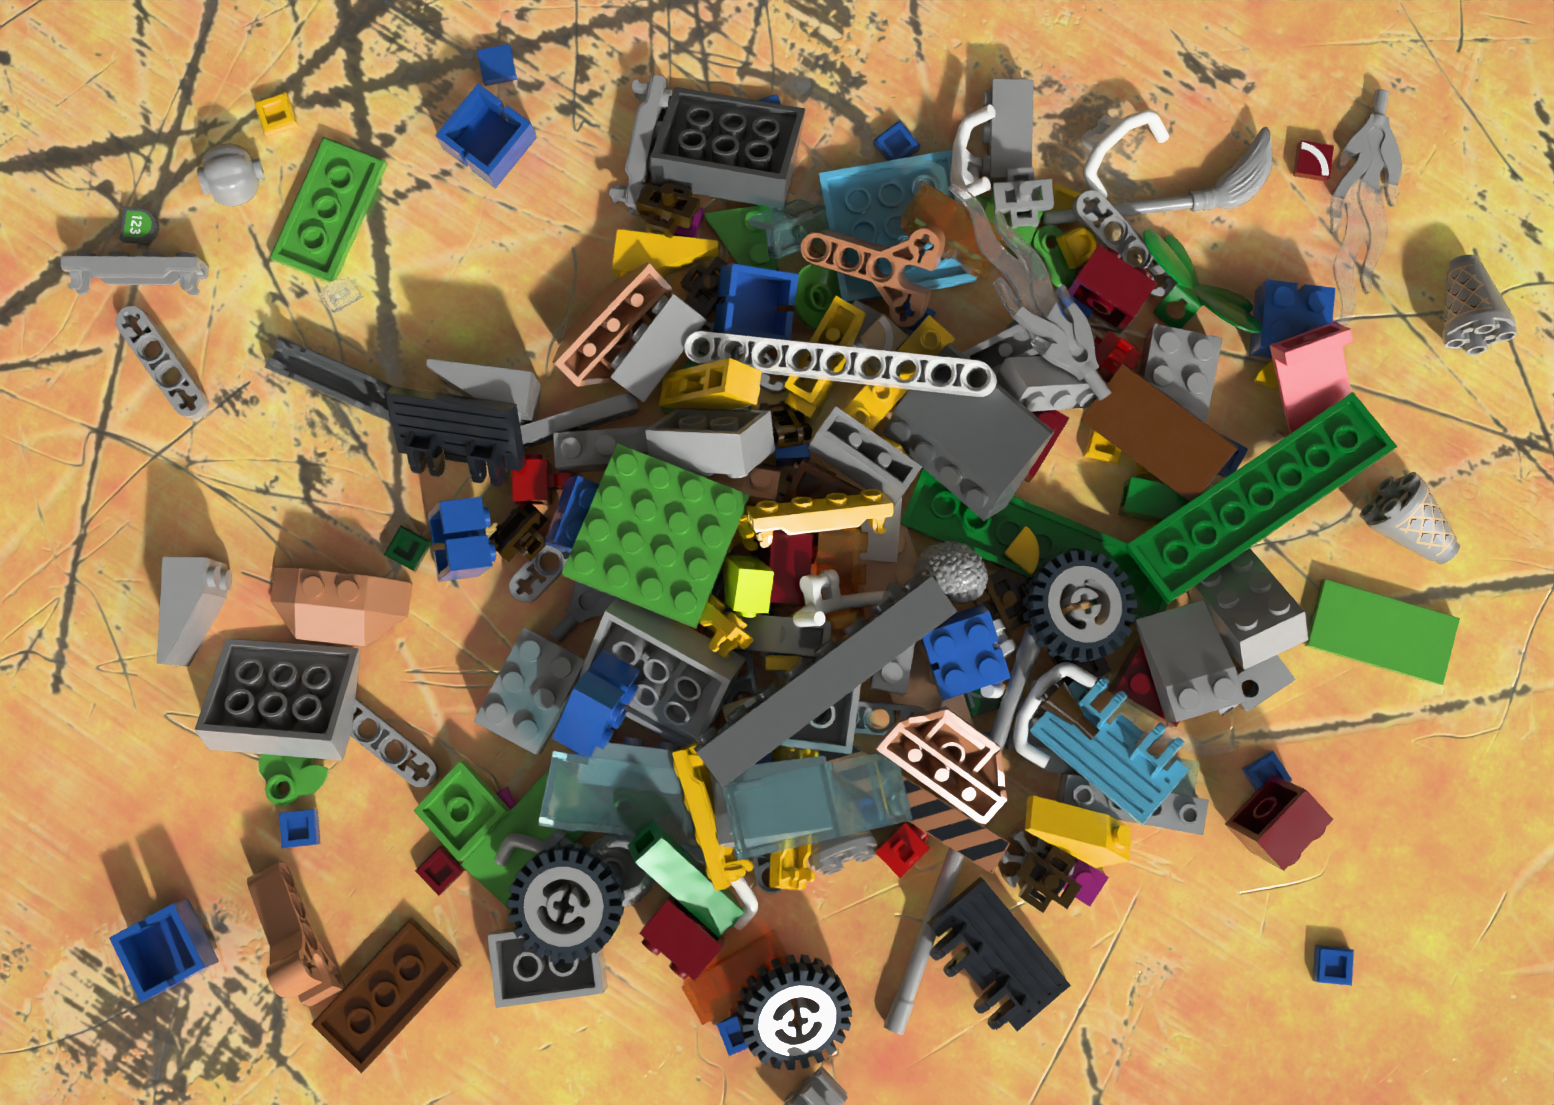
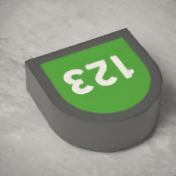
M124 207L119 239L124 243L132 244L152 242L159 233L157 218L145 209Z

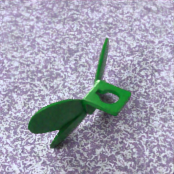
M1144 230L1143 238L1149 252L1157 263L1177 282L1176 286L1153 311L1166 325L1182 329L1204 305L1219 318L1241 330L1252 333L1262 331V324L1248 313L1253 310V305L1249 300L1227 289L1199 284L1192 261L1177 238L1168 235L1164 241L1153 230ZM1182 298L1187 302L1184 306L1185 315L1180 319H1174L1167 313V305L1173 301L1178 302Z

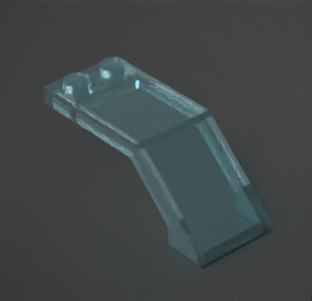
M558 751L552 752L538 825L574 832L575 830L636 837L654 821L678 844L702 849L695 838V825L691 812L687 810L684 803L685 793L681 780L674 770L622 760Z
M882 753L823 763L735 783L722 788L738 860L913 820L901 767Z

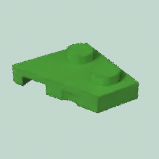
M759 205L705 213L706 222L715 231L722 245L732 255L736 264L779 271L770 207Z

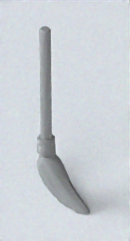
M1263 127L1246 153L1216 181L1214 187L1191 190L1189 195L1111 205L1122 217L1190 209L1192 212H1196L1199 210H1213L1216 207L1220 209H1234L1242 206L1257 195L1270 175L1272 169L1270 131L1268 127ZM1094 206L1085 207L1083 209V212L1085 214L1092 212L1099 219H1104L1109 216L1107 212L1099 216V214L1094 210ZM1073 209L1049 211L1042 214V222L1045 226L1079 222L1073 213Z

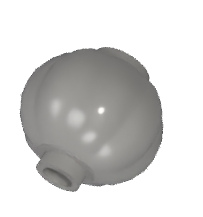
M231 143L219 144L209 149L202 158L204 167L197 168L203 193L205 195L212 194L217 203L229 207L241 206L253 199L258 190L259 179L265 178L260 159H253L244 148Z

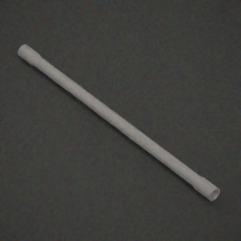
M1029 627L1025 628L1016 653V661L1010 675L1011 678L1008 681L989 734V738L1000 746L1001 753L1032 666L1036 663L1041 649L1035 643L1039 637L1036 633L1030 636L1027 630ZM950 847L898 993L893 998L884 1024V1028L897 1034L903 1035L914 1006V998L930 956L929 952L937 936L926 922L949 903L965 858Z

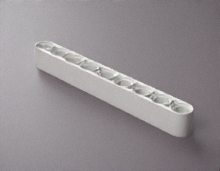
M705 331L690 334L684 345L687 357L702 365L731 358L733 348L742 344L744 353L737 361L767 374L984 397L991 394L997 383L994 371L985 362L979 360ZM705 341H709V353L700 358L698 352L700 345ZM771 348H776L777 359L774 363L766 365L764 361L765 353ZM804 352H810L812 357L811 363L808 367L800 369L798 366L799 356ZM844 355L846 358L844 369L834 373L831 367L832 361L835 357ZM872 359H879L881 362L880 371L874 376H867L865 369L867 363ZM906 363H914L916 366L915 375L909 380H902L900 377L902 366ZM943 366L950 367L952 375L949 381L944 384L936 383V371ZM977 370H983L987 373V381L980 388H974L970 385V377Z

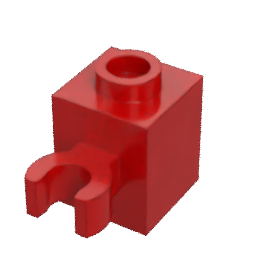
M1111 331L1103 339L1098 336L1094 339L1095 356L1099 368L1096 370L1107 382L1112 379L1123 363L1133 369L1143 355L1133 347L1134 345L1124 338H1119Z
M525 454L526 465L521 471L512 470L513 502L518 506L524 501H529L533 505H552V490H563L567 479L574 477L572 473L552 474V464L547 459H542L541 454Z
M902 821L874 850L890 869L901 878L930 849L925 843L929 836L914 824L908 826Z

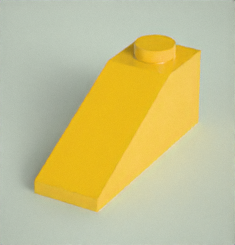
M617 229L612 270L615 278H621L648 262L664 277L690 268L695 262L701 264L715 259L716 256L719 257V241L681 236L667 238L664 234Z
M835 296L809 343L852 347L867 313ZM804 352L798 361L800 369L808 367L811 363L812 357L810 352ZM839 355L832 361L831 367L834 373L842 371L846 362L844 355ZM789 376L784 387L822 408L837 381Z
M727 358L666 373L663 379L659 406L663 408L738 409L757 405L762 371L732 358Z
M1034 795L1028 797L1025 831L1094 868L1129 861L1131 827L1107 814Z

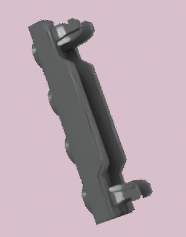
M278 337L275 342L276 350L272 357H268L265 364L266 369L387 422H391L385 393L392 385L311 349Z

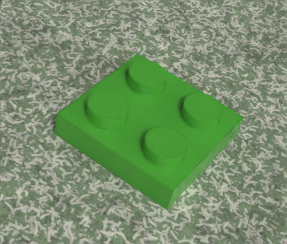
M463 760L454 766L413 811L458 861H463L511 810L470 764Z

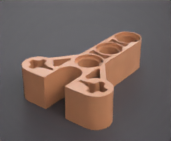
M925 225L916 230L909 239L885 247L829 229H819L808 234L803 239L801 253L806 261L812 264L871 281L889 305L890 316L893 322L900 327H909L924 316L932 289L909 282L905 278L904 268L906 265H914L933 271L939 267L945 246V235L939 227ZM926 235L930 236L929 242L934 244L928 250L924 249L925 243L920 241ZM815 238H820L825 242L826 252L824 255L815 251L813 246ZM848 247L858 252L859 262L857 265L849 263L846 259L845 252ZM880 257L886 258L891 262L892 271L890 274H884L879 270L878 260ZM909 300V303H911L910 309L915 311L910 316L906 315V309L902 307Z
M278 861L248 877V889L270 946L269 966L266 968V975L276 994L287 999L298 996L300 1003L313 1006L343 990L345 985L341 972L335 963L330 960L316 938L294 878L286 864Z

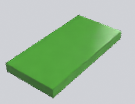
M323 137L270 259L335 285L387 167L385 160Z
M1324 579L1321 581L1305 646L1436 685H1443L1460 618Z
M556 760L461 865L507 907V900L511 897L512 893L509 890L511 884L516 880L515 876L537 854L516 847L507 865L500 866L496 864L494 858L506 836L512 833H520L544 841L556 829L560 828L568 834V839L576 843L607 809V804L584 783L575 782V775L559 760Z

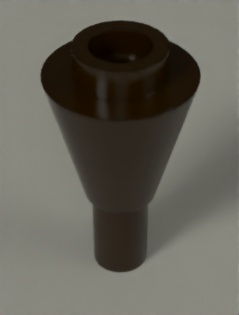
M1054 682L1040 696L1045 702L1040 708L1068 724L1074 725L1089 740H1092L1100 731L1084 715V711L1065 682L1061 686Z

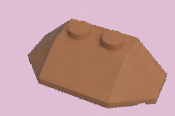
M648 262L615 280L566 330L552 362L577 387L615 383L616 381L611 378L612 373L615 371L610 367L611 363L621 350L626 353L630 351L635 344L631 337L642 323L649 326L656 316L652 309L663 295L668 298L671 297L672 287Z
M275 568L270 602L295 639L367 647L395 625L408 618L413 583L367 575L303 568Z
M946 706L898 719L875 745L876 750L983 826L1007 801L1000 746Z

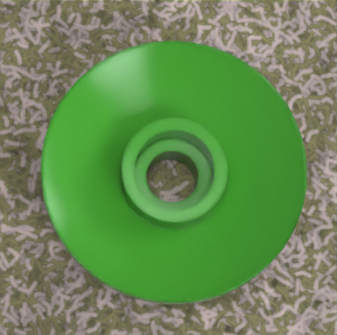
M809 264L797 273L799 276L795 305L793 306L801 321L808 327L816 330L835 296L839 298L841 296L836 271L819 265Z

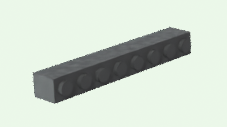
M919 575L912 577L901 586L904 592L893 600L888 596L878 602L872 608L875 612L865 621L860 617L843 629L846 635L834 643L830 639L814 651L817 655L806 665L803 661L795 664L786 671L785 675L788 678L778 686L771 683L756 694L758 701L748 708L744 704L736 708L726 717L729 722L719 730L712 727L696 739L699 745L693 749L721 787H725L955 614L957 610L932 576L920 578Z

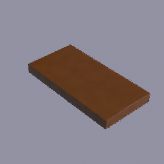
M1125 363L1121 365L1107 384L1112 393L1101 401L1096 398L1080 419L1189 502L1201 495L1238 449L1235 444Z
M410 918L311 1025L362 1074L462 965L413 918Z

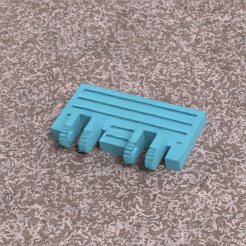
M1103 676L1080 701L1081 697L1088 691V688L1074 680L1068 687L1084 711V715L1100 730L1096 736L1089 740L1077 727L1068 724L1047 711L1030 729V733L1142 826L1189 772V769L1178 760L1175 761L1168 771L1163 769L1181 748L1184 741L1179 737L1173 739L1163 754L1156 760L1147 751L1163 736L1167 728L1161 722L1158 723L1141 744L1136 747L1135 745L1144 735L1142 730L1121 713L1110 725L1107 723L1109 718L1125 701L1127 695L1123 691L1116 693L1111 698L1109 704L1099 713L1091 705L1106 691L1110 681Z

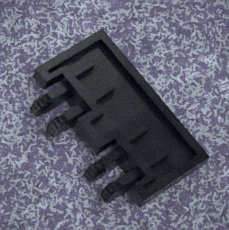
M393 386L385 393L398 453L407 454L412 473L421 474L425 470L427 463L431 476L440 477L444 473L446 466L445 459L468 463L471 481L482 483L487 476V465L491 484L502 486L507 475L506 467L508 470L521 471L526 465L517 404Z
M981 876L926 922L938 937L952 928L930 950L929 955L935 961L945 957L962 941L966 945L944 966L943 971L948 977L956 976L957 973L965 968L982 990L993 981H996L974 1003V1009L978 1013L983 1014L1004 996L1008 995L1010 997L988 1019L987 1024L992 1030L1000 1029L1009 1021L1018 1032L1071 986Z

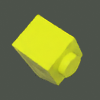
M727 554L722 564L725 603L735 611L736 615L753 618L756 617L757 613H769L774 571L756 556Z

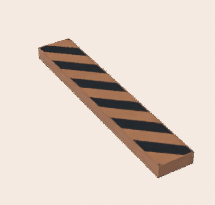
M854 744L852 754L816 750L818 756L826 757L828 771L991 874L1011 843Z

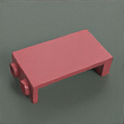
M1332 322L1270 345L1289 435L1351 393L1342 347L1353 342L1350 328L1337 322Z

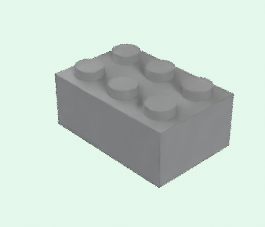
M1154 324L1145 335L1143 355L1138 373L1206 423L1223 338Z
M676 408L645 430L649 456L687 471L696 472V474L703 477L716 473L727 474L729 478L745 477L748 475V472L763 463V460L775 451L771 411Z
M1248 549L1189 590L1191 603L1204 600L1225 647L1243 670L1308 640L1305 611L1251 549Z
M523 628L473 722L533 754H541L563 714L585 659L537 633Z
M581 918L576 922H560L558 924L569 927L577 926L584 923L585 920ZM515 928L494 930L488 934L496 1008L603 994L608 988L603 948L595 954L594 952L589 958L582 961L580 958H577L574 963H565V959H560L558 963L550 962V956L544 955L542 959L535 955L537 950L532 946L527 950L522 945L525 939L522 936L517 938L514 934Z

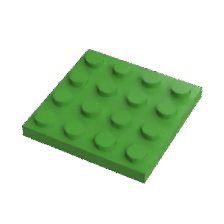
M617 443L564 566L562 575L697 628L750 495Z

